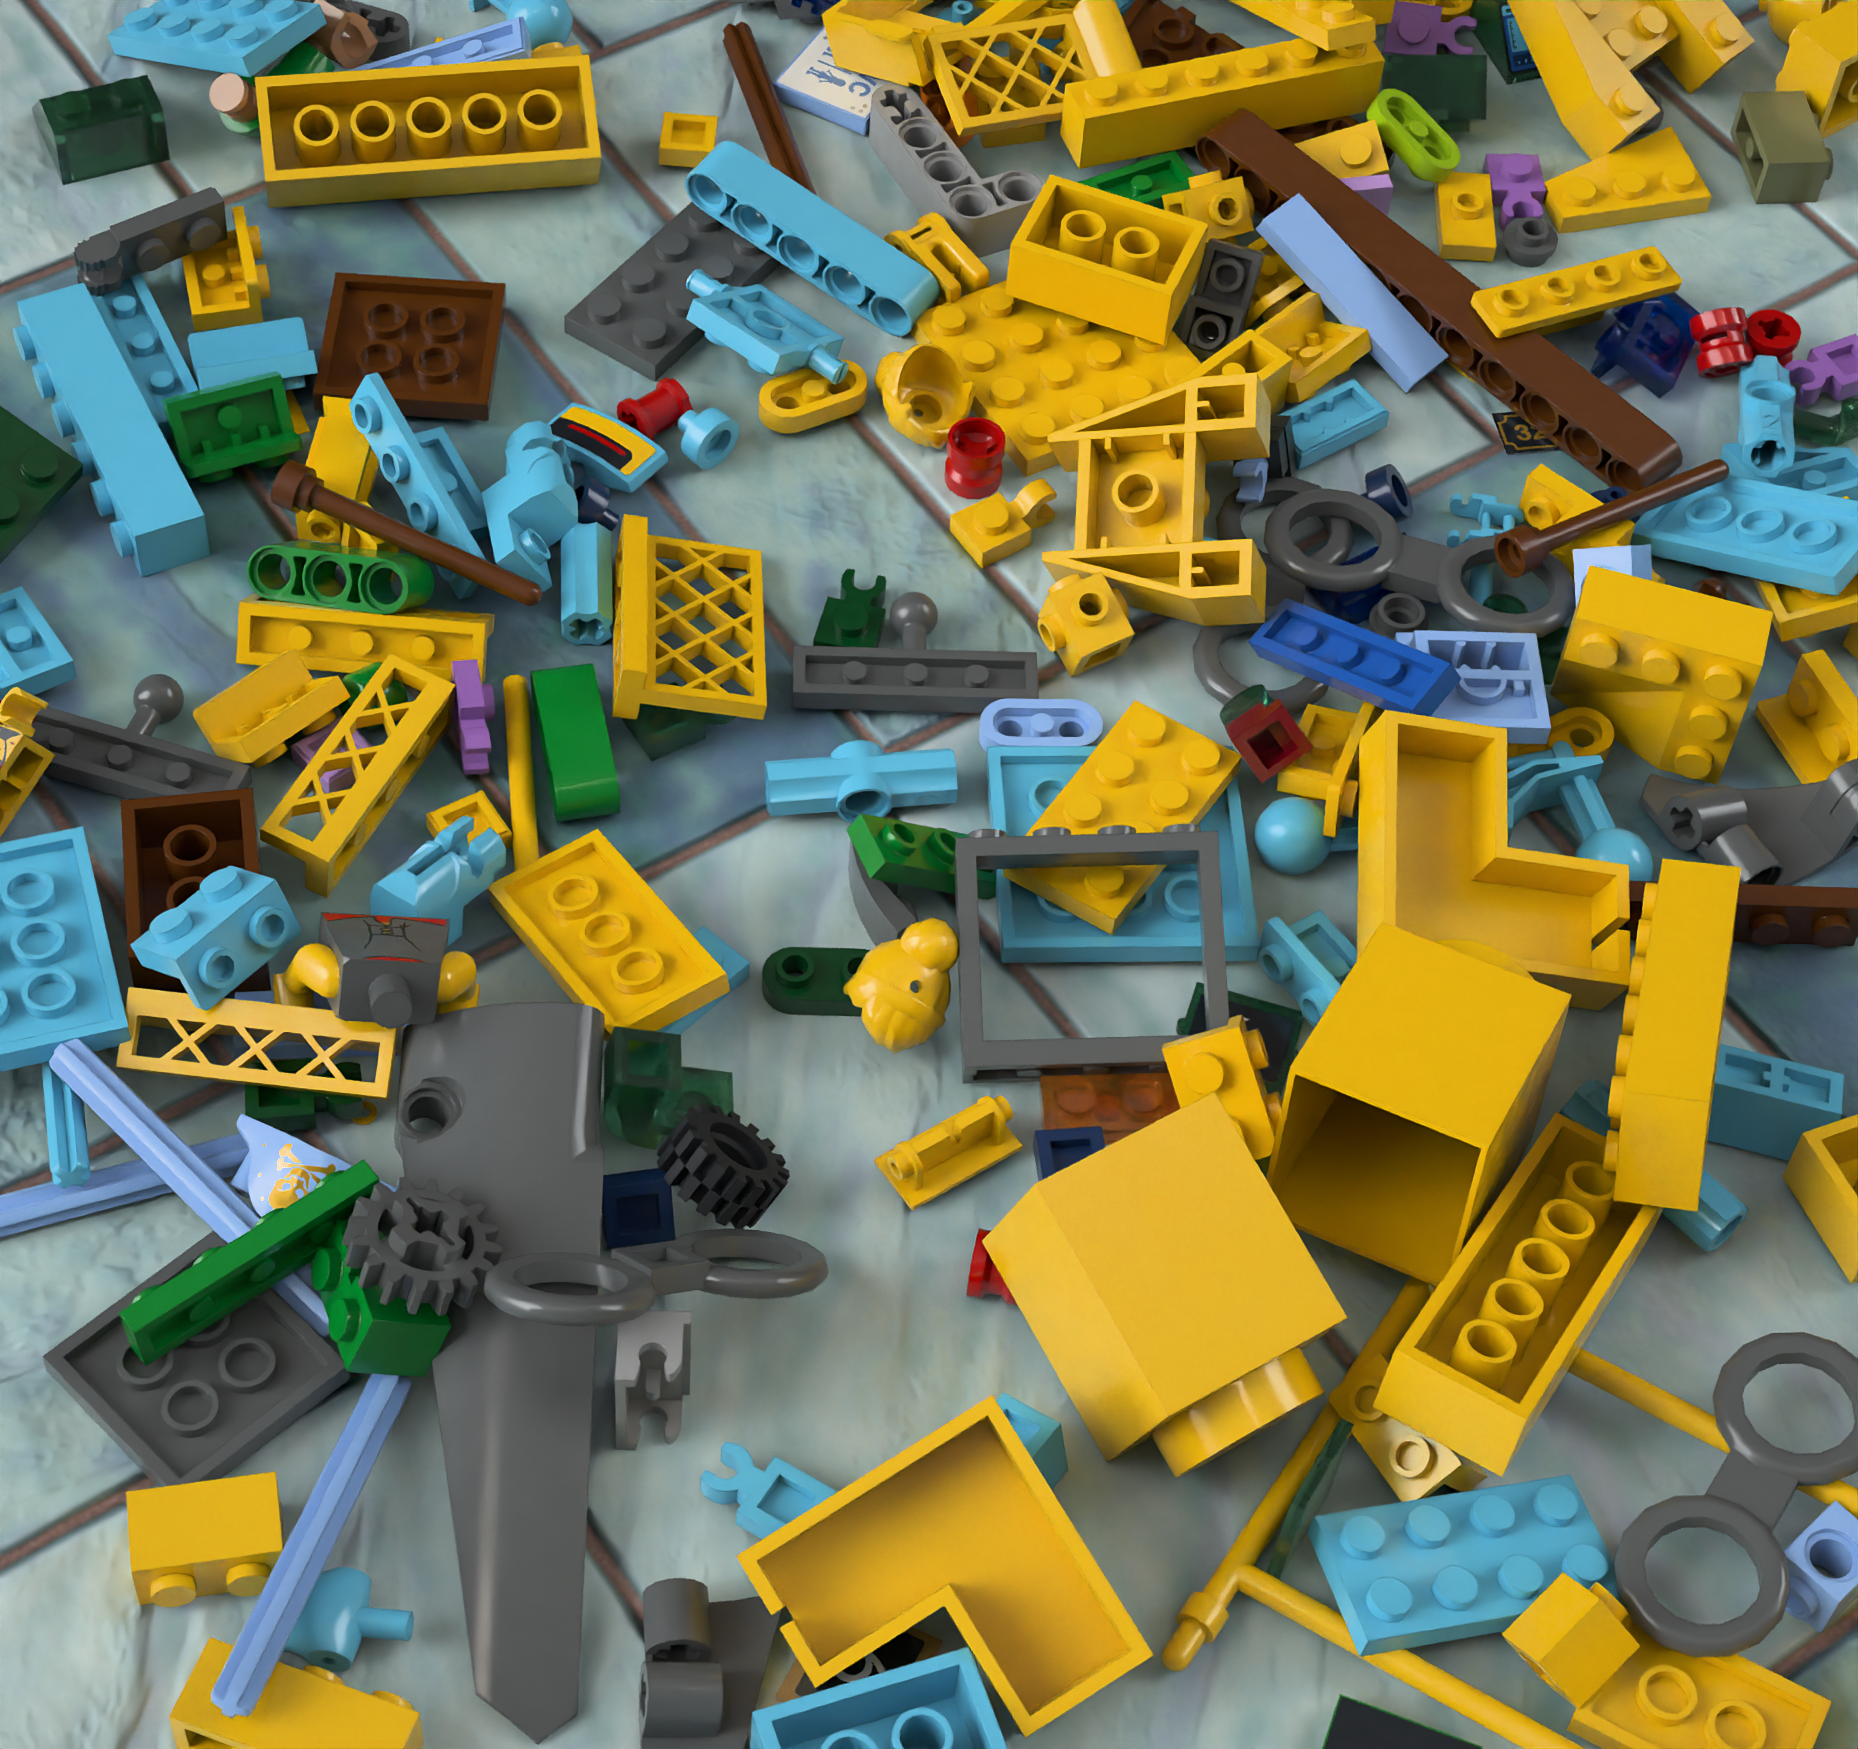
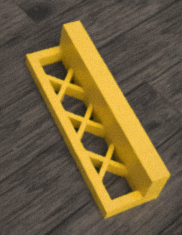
M253 593L239 602L236 663L262 666L285 650L294 649L308 670L352 673L376 662L383 663L387 656L392 654L451 682L452 661L477 659L481 684H483L486 671L487 639L494 632L495 614L430 608H414L390 614H376L269 600Z
M389 654L260 828V840L305 862V888L328 898L453 722L455 684ZM396 679L421 691L415 701L388 706L384 691L391 681ZM375 703H376L377 708L372 709V707H373V706L375 705ZM394 721H400V722L397 724V726H395ZM379 724L384 725L388 737L384 744L356 749L352 737L356 729ZM345 747L346 752L339 753ZM368 764L366 769L363 770L362 765ZM352 768L356 782L351 789L324 794L320 778L325 772ZM312 791L314 796L307 797ZM335 808H337V809L334 811V813L331 815L330 809H335ZM319 812L323 823V828L313 842L284 828L292 817Z
M129 987L125 1014L131 1040L119 1044L116 1067L124 1071L389 1101L395 1055H401L402 1036L405 1027L402 1025L398 1028L389 1029L380 1026L376 1022L344 1021L336 1018L333 1010L230 998H223L211 1009L202 1010L194 1006L187 993ZM141 1025L175 1029L183 1039L181 1043L161 1058L136 1056ZM187 1031H194V1033L189 1035ZM211 1034L242 1036L251 1049L228 1066L211 1064L198 1047V1044ZM254 1038H263L258 1043L254 1040ZM279 1041L310 1044L318 1057L293 1074L279 1072L265 1052ZM320 1045L328 1046L329 1048L324 1051ZM346 1049L378 1052L375 1082L346 1080L332 1060ZM191 1050L200 1063L180 1061L178 1059ZM259 1058L267 1070L245 1067ZM326 1065L335 1078L312 1075Z

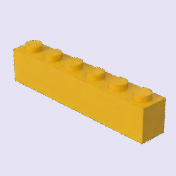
M1297 38L1290 41L1065 84L1060 135L1078 168L1083 169L1193 147L1198 137L1239 108L1247 109L1254 113L1274 130L1367 112L1369 106L1378 96L1385 59L1373 41L1327 51L1303 38Z

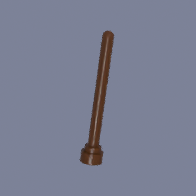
M293 459L288 460L275 478L271 490V502L292 513L297 514L301 510L310 513L315 509L524 605L535 606L543 597V591L537 583L325 488L324 480L317 477L316 470Z
M1715 459L1539 530L1536 527H1528L1526 525H1519L1498 534L1495 539L1494 552L1501 569L1512 578H1518L1531 573L1542 566L1550 551L1724 481L1729 475V466L1724 460Z

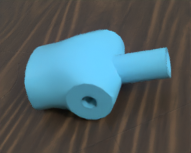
M333 1568L321 1573L283 1652L302 1656L313 1666L324 1668L330 1672H343L351 1668L362 1637L409 1641L414 1624L413 1611L369 1607L370 1577L354 1568Z

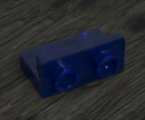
M1675 292L1613 308L1611 314L1616 319L1604 331L1594 346V349L1599 354L1590 372L1600 379L1618 364L1634 380L1645 386L1659 399L1673 389L1695 343V340L1691 337L1689 320L1700 314Z

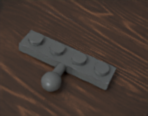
M907 592L895 600L890 610L892 627L902 636V649L793 645L792 708L982 713L989 704L1000 699H1039L1037 652L927 649L926 636L934 630L937 624V607L929 596L920 592Z
M164 674L149 675L138 683L133 694L136 713L126 729L47 707L46 710L41 709L36 714L35 722L31 726L36 730L33 737L27 736L55 754L43 775L125 799L249 788L252 783L250 765L151 737L158 724L173 720L181 712L184 704V694L181 686L176 680Z

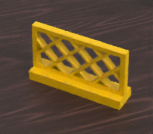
M624 514L614 558L612 717L637 720L641 703L764 720L767 708L762 553L760 550L648 534V517ZM656 557L678 560L686 567L672 572L659 562ZM728 567L747 570V574L732 581L719 571L718 568ZM701 578L715 590L703 596L688 583ZM671 592L686 605L673 611L658 598ZM731 601L746 614L733 619L718 606ZM702 616L717 629L704 635L691 625L689 621ZM672 631L687 644L673 650L658 637ZM731 639L747 651V653L735 659L719 645ZM702 655L718 668L704 674L689 661ZM669 671H673L688 684L684 686L656 683V678ZM733 679L750 692V696L728 693L719 685Z

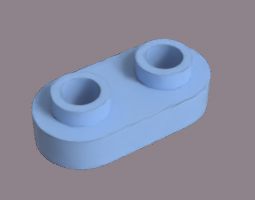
M1000 699L989 704L981 714L979 742L985 752H987V746H1098L1102 738L1103 719L1092 705L1076 699Z

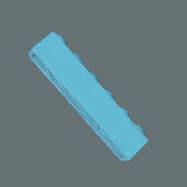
M79 283L17 301L21 326L14 327L13 334L19 353L24 361L33 359L35 365H32V373L37 389L42 399L52 397L54 401L51 404V411L58 432L62 438L71 435L74 441L70 443L73 458L83 464L82 477L91 475L94 481L90 482V490L100 516L111 515L114 521L110 523V530L119 555L122 558L131 555L141 577L166 571L210 556L205 515L85 283Z

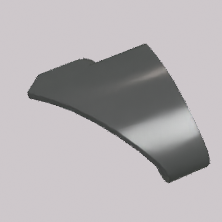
M1853 759L1841 765L1826 780L1774 788L1743 789L1733 788L1725 784L1710 787L1650 774L1644 786L1639 804L1677 848L1685 851L1695 849L1708 864L1741 867L1740 884L1792 886L1835 862L1858 846V759Z

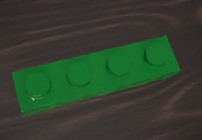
M363 1159L345 1171L339 1170L327 1175L309 1194L286 1208H277L266 1213L257 1221L253 1229L225 1246H216L207 1250L197 1258L192 1267L163 1285H153L143 1290L134 1298L130 1306L118 1312L130 1346L145 1367L313 1261L316 1252L320 1248H324L337 1220L349 1221L357 1199L360 1196L370 1199L374 1185L380 1183L379 1177Z

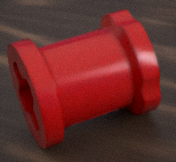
M664 378L658 381L656 390L637 400L626 398L620 401L617 405L618 420L636 429L654 442V436L673 426H678L681 416L688 410H693V407L682 385L675 379Z

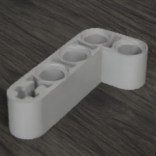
M889 84L876 89L872 94L869 144L921 217L930 212H936L947 221L952 231L977 258L1009 249L1012 240L1044 186L1042 180L1037 175L1024 170L1006 171L981 179L914 90L904 85Z

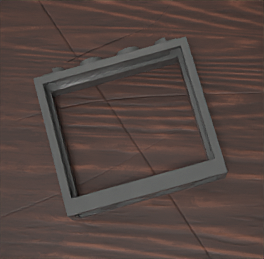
M1174 824L1163 828L1162 832L1136 833L1134 827L1113 825L1099 829L1097 834L1071 835V830L1067 828L1046 827L1035 830L1032 836H1006V833L1002 830L979 829L970 832L967 838H956L954 872L956 925L959 939L958 977L962 1083L1171 1078L1162 1052L1163 1044L1192 1036L1168 1035L984 1041L977 870L1197 864L1206 1031L1228 1025L1229 1006L1218 831H1201V828L1194 824Z

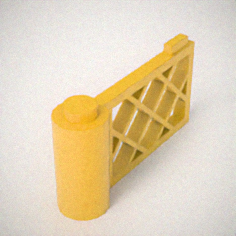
M1081 0L1074 7L1073 13L964 29L962 22L932 26L930 35H927L923 42V47L958 137L1062 120L1064 94L1055 89L1062 75L1074 82L1095 77L1143 69L1119 8L1114 0ZM1061 33L1068 50L1066 57L1062 58L1038 44L1039 37L1041 35ZM1005 41L1024 52L1018 65L1015 66L989 51L992 43ZM958 49L975 59L976 61L969 74L948 63L944 51ZM1029 56L1057 71L1050 86L1022 70ZM981 63L1009 79L1002 93L974 78ZM1014 82L1041 97L1042 100L1039 106L1026 108L1008 98L1007 95ZM967 90L993 105L994 108L991 114L969 117L962 99L965 91Z

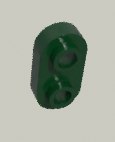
M787 947L771 954L763 965V997L773 1009L784 1014L861 1017L862 1008L853 1005L850 996L844 994L843 987L853 977L851 974L856 973L865 955L871 950L820 947ZM794 972H795V973H804V974H803V975H800V976H791V975H788L787 973H794Z

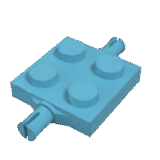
M696 269L691 273L687 280L686 288L700 297L692 300L686 319L704 330V335L709 341L738 352L748 359L747 363L751 368L762 374L775 376L804 367L806 369H813L835 385L845 378L849 365L838 359L844 337L761 284L747 287H731L725 283L721 284L701 269Z

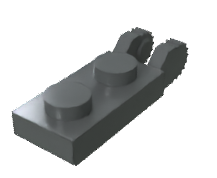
M209 187L111 225L109 230L91 236L89 240L83 239V242L78 243V246L74 247L75 252H73L76 266H79L81 270L78 271V284L84 282L90 295L98 297L100 294L104 295L105 292L110 293L120 289L123 279H129L130 276L138 273L156 270L166 263L197 251L209 249L213 245L227 240L224 200L215 188Z

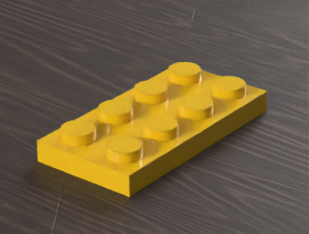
M1135 700L1025 836H1032L1035 830L1046 827H1063L1071 830V835L1097 834L1099 829L1113 825L1134 827L1136 833L1162 832L1163 828L1174 824L1198 825L1239 772L1242 755ZM1166 865L1004 869L1003 876L1106 933L1113 935Z
M598 829L493 882L487 888L491 905L573 1003L589 1005L604 1013V1040L615 1053L730 992L727 973Z

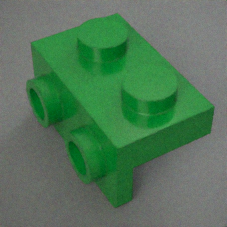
M277 371L162 399L178 465L189 478L198 477L199 482H214L228 478L234 474L232 468L255 462L258 468L277 466L290 460L289 453L304 449L301 436L294 430L282 376Z

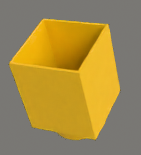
M1381 921L1289 1069L1266 1180L1293 1226L1437 1287L1511 1179L1532 1140L1572 995L1535 981L1518 962L1488 945L1463 939H1446L1434 942Z
M1215 1091L1037 1182L982 1240L983 1245L1106 1462L1153 1438L1177 1479L1253 1438L1326 1393L1302 1350L1344 1321L1347 1316Z

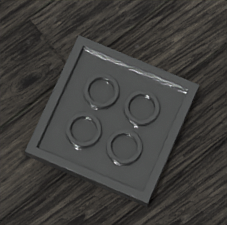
M214 1230L42 1356L46 1371L157 1487L222 1479L351 1379L350 1372L346 1371L342 1357L271 1287L145 1367L130 1346L118 1312L130 1306L134 1298L143 1290L153 1285H163L192 1267L197 1258L207 1250L216 1246L227 1245Z

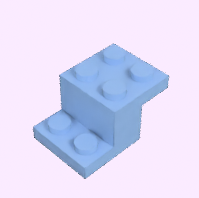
M1414 630V633L1396 632L1394 641L1450 662L1462 678L1431 717L1506 728L1507 743H1547L1551 724L1536 633Z

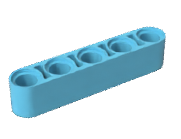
M733 141L720 142L685 179V188L688 196L701 210L890 335H907L920 316L927 309H930L939 298V284L933 274L924 266Z

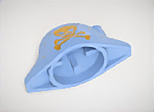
M240 1114L237 1127L239 1134L249 1148V1152L229 1187L237 1194L250 1199L253 1210L262 1217L274 1209L288 1207L312 1192L316 1185L327 1175L339 1170L345 1171L352 1167V1165L314 1148L289 1134ZM380 1180V1183L387 1186L391 1191H396V1188Z

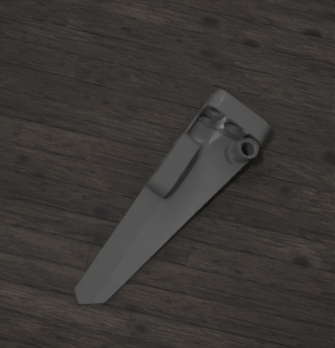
M559 1002L492 1004L438 1014L435 1017L434 1023L428 1025L409 1024L403 1030L394 1142L395 1148L402 1157L404 1176L412 1182L415 1189H424L425 1183L429 1178L436 1179L438 1192L445 1195L459 1187L464 1190L461 1203L466 1207L482 1203L486 1209L481 1223H494L499 1227L495 1243L502 1246V1253L498 1264L509 1258L534 1253L563 1252L595 1256L600 1254L604 1146L599 1145L605 1018L604 1013L592 1006ZM418 1118H429L438 1122L443 1129L437 1133L424 1134L415 1130L410 1123ZM463 1251L462 1257L466 1260V1256ZM547 1282L527 1286L538 1291L559 1295H598V1286L583 1283ZM476 1292L471 1307L467 1309L451 1299L446 1312L451 1328L431 1364L475 1695L507 1718L536 1744H539L578 1714L596 1326H562L524 1320L503 1312L490 1302L485 1294Z

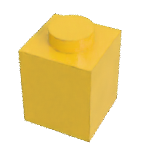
M1564 1572L1501 1634L1542 1682L1577 1709H1580L1640 1647L1638 1642L1621 1623L1628 1615V1612L1607 1589L1597 1582L1589 1589H1586Z

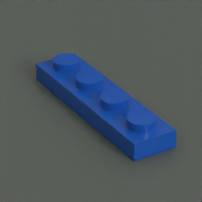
M1286 597L1248 641L1259 657L1384 710L1431 717L1462 679L1450 662Z

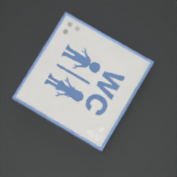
M825 26L819 30L773 82L780 101L862 135H866L870 129L872 94L876 89L884 85L897 84L835 66Z

